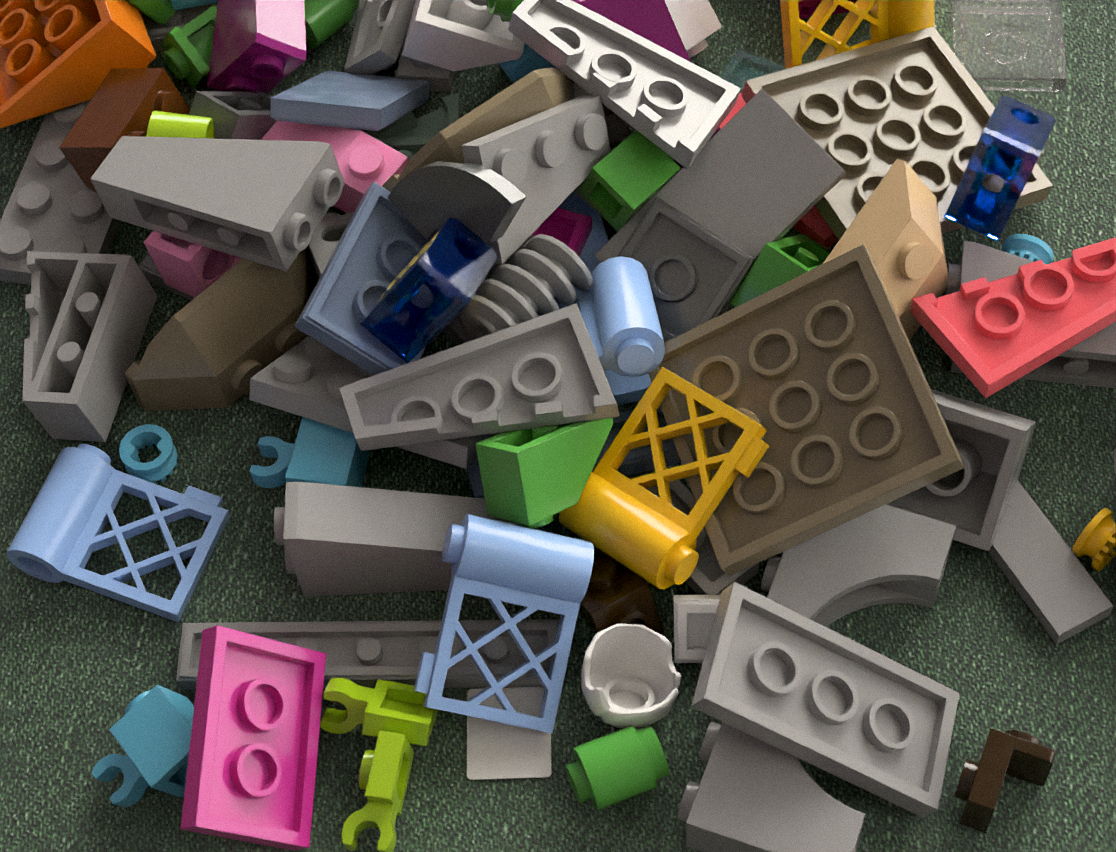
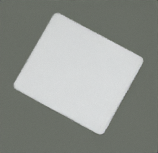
M543 686L502 688L515 712L539 717L544 695ZM485 688L468 690L467 700ZM494 694L480 703V705L502 709ZM467 716V778L469 780L546 778L551 776V733Z

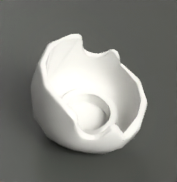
M617 623L596 633L586 649L581 670L582 692L594 715L601 717L604 723L617 728H625L631 725L635 728H644L666 717L679 694L677 688L680 685L681 674L675 669L670 641L665 636L642 624Z

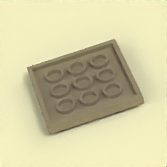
M934 26L745 82L742 98L746 104L763 88L847 173L815 204L838 240L843 236L896 159L905 160L936 196L942 234L1044 201L1053 186ZM988 121H989V124H988L989 126H987V129H986L984 135H982L983 132H984V130H985V127H986V125H987V123H988ZM972 154H975L974 157H973V159H972V162H971V164H970V166H969L970 160H971V158H972V156H973Z
M864 244L665 342L666 352L663 361L655 370L648 373L652 382L660 369L664 367L760 423L767 430L761 440L766 442L769 448L749 478L740 473L738 474L705 524L720 568L729 576L965 468L874 260ZM671 389L660 405L667 425L690 420L686 397ZM699 405L701 416L712 413ZM730 423L704 429L708 457L730 452L743 431ZM693 433L672 438L682 465L697 461ZM718 469L711 471L712 478L714 477ZM700 474L687 477L696 502L703 493Z

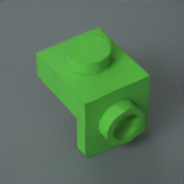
M215 5L183 27H176L168 32L160 45L165 51L162 56L169 70L179 80L186 79L193 89L207 80L208 74L211 71L209 64L217 12Z

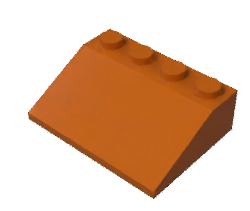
M0 0V129L92 99L111 69L147 68L149 63L156 58V54L139 9L126 0Z

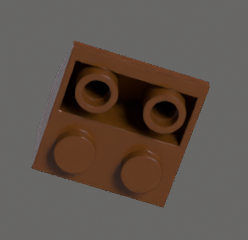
M164 68L111 69L60 145L59 149L88 189L97 193L90 178L122 136L146 137L148 123L153 111L189 114V107Z

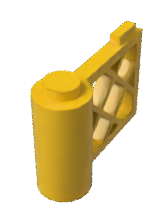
M780 0L785 69L802 65V56L815 37L827 43L816 59L819 60L932 26L935 27L934 0H857L855 4L849 0H822L807 23L799 19L798 2L801 0ZM840 5L850 12L833 36H830L821 31L836 7ZM862 20L869 21L871 39L851 47L846 43Z
M662 367L594 471L591 472L577 504L559 512V521L563 527L583 540L592 542L594 547L658 589H666L673 584L680 585L691 576L698 563L699 555L695 551L696 538L738 474L740 473L749 478L769 448V445L761 440L767 430L760 423ZM673 389L686 397L690 420L660 428L657 409L669 391ZM699 405L712 413L701 416ZM730 423L743 431L730 452L708 457L704 429ZM648 426V431L643 432L645 427ZM693 433L697 461L667 469L662 441ZM651 444L655 468L654 473L629 479L617 471L631 449ZM718 469V471L712 478L711 471ZM700 474L703 493L689 515L673 506L669 482ZM658 485L659 497L645 488Z

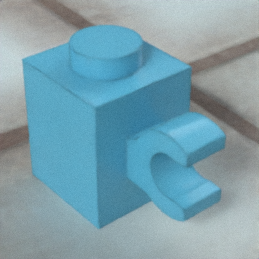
M302 417L295 444L284 442L282 439L273 436L259 438L258 446L261 455L267 458H276L277 461L267 467L251 465L250 474L253 482L263 488L279 487L285 482H309L361 487L370 450L361 451L352 432Z
M157 684L152 690L135 697L126 707L125 715L109 729L127 755L110 754L103 757L93 768L92 775L95 779L109 783L118 773L123 772L124 780L122 786L109 798L113 804L125 808L134 805L142 798L149 785L151 788L181 798L184 796L194 706L187 697Z

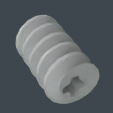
M544 234L533 236L525 246L526 249L518 250L512 254L509 264L497 267L492 275V279L480 282L475 295L471 294L461 306H458V317L464 331L472 341L539 317L538 315L542 316L559 310L556 301L564 306L574 304L577 296L573 287L581 291H588L594 283L587 266L573 250L556 238Z

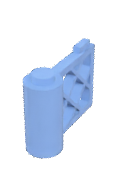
M622 256L609 258L600 263L591 275L594 283L588 291L575 289L577 299L574 304L577 303L579 310H581L580 313L604 371L610 369L621 376L627 377L646 375L658 367L663 361L666 352L647 270L640 262L633 258ZM556 301L559 309L567 307Z
M79 444L77 448L66 447L62 449L8 548L6 557L18 569L40 580L54 583L64 580L179 623L229 520L228 510L221 508L223 503L222 497L189 485L185 493L182 494L115 470L110 465V457L101 449L89 444ZM123 492L147 500L153 515L119 527L113 512ZM158 505L167 507V508H169V509H166V510H164V511H160V508H159ZM187 516L208 522L201 539L177 548L166 525ZM109 521L112 530L103 533ZM159 527L169 551L134 563L125 540ZM118 543L127 567L104 576L84 569L92 552ZM192 557L185 569L182 560ZM174 563L181 580L172 599L168 600L146 592L140 576ZM133 579L136 588L127 585L124 582Z
M466 514L461 525L450 524L445 537L442 561L452 564L451 581L435 653L422 652L414 691L426 693L424 707L553 734L579 606L587 591L594 561L593 543ZM464 594L488 599L502 621L473 642H471L458 621ZM501 602L524 608L510 617ZM536 610L560 615L555 642L534 655L515 624ZM507 630L526 661L496 681L477 649ZM456 634L463 648L451 655ZM469 655L488 687L467 701L442 697L447 669ZM552 656L547 676L540 663ZM531 669L544 688L539 717L515 712L502 691V688ZM494 694L502 709L480 705V703Z

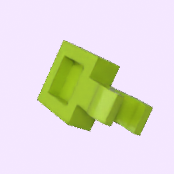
M332 678L327 684L323 699L340 702L347 710L327 708L321 720L320 728L330 733L344 734L353 730L357 725L363 724V735L378 737L379 730L406 735L410 744L427 746L439 710L424 707L426 693L414 691V685L378 679L375 688L357 685L345 678Z
M379 730L375 750L367 749L365 751L360 767L359 787L366 790L365 797L368 801L362 809L352 813L343 825L342 841L347 850L356 851L360 833L366 828L375 827L380 830V838L377 845L378 852H393L397 839L395 821L397 815L401 816L414 757V751L405 734Z

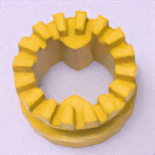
M1108 508L1102 509L1094 516L1079 535L1072 548V552L1077 557L1089 556L1092 560L1091 567L1097 572L1103 570L1111 562L1112 557L1116 556V552L1113 550L1116 547V523L1112 518L1114 513Z

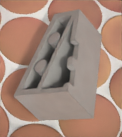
M27 251V267L31 271V293L26 294L25 310L30 315V338L24 339L22 401L53 439L106 442L128 381L125 372L135 361L157 294L131 255Z

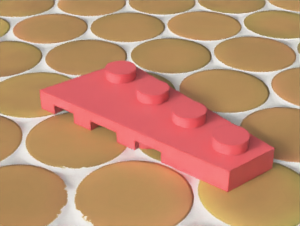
M1116 237L1075 249L1070 258L1054 263L1044 264L1042 260L1019 266L1018 273L991 282H988L986 277L963 283L958 292L938 298L933 293L913 298L910 313L980 393L987 398L1116 322Z

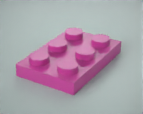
M219 625L202 630L181 830L293 851L310 847L326 653Z

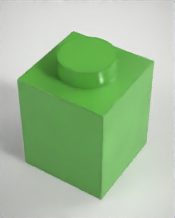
M635 130L592 167L590 174L578 192L618 232L681 168L673 161L671 156Z

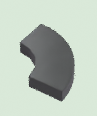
M441 160L406 175L392 189L388 198L426 240L431 238L432 235L435 236L438 232L441 233L447 226L455 225L471 230L489 244L503 237L526 196L506 178L483 165L471 161L462 164L443 162Z

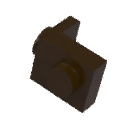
M608 555L594 559L589 585L580 603L579 612L592 625L595 632L597 633L617 623L642 624L662 634L664 628L647 583L639 575Z
M990 728L980 762L978 763L966 758L954 797L967 801L960 824L986 833L1005 774L1035 785L1044 786L1052 768L1056 751L1043 746L1039 739L1026 732L1018 730L1001 732Z

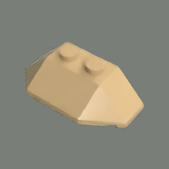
M896 159L823 264L864 244L874 260L910 341L921 325L910 313L912 299L929 293H933L936 298L940 297L947 288L949 276L936 196L905 160Z

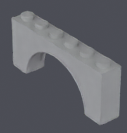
M885 504L783 551L782 557L777 555L770 557L763 575L761 591L768 592V599L825 627L849 613L874 605L907 603L933 608L950 555L956 525ZM710 722L699 755V760L708 762L700 784L693 781L688 782L678 811L677 819L686 822L687 847L701 852H856L865 818L864 813L844 805L825 792L809 776L797 757L724 722L722 724Z

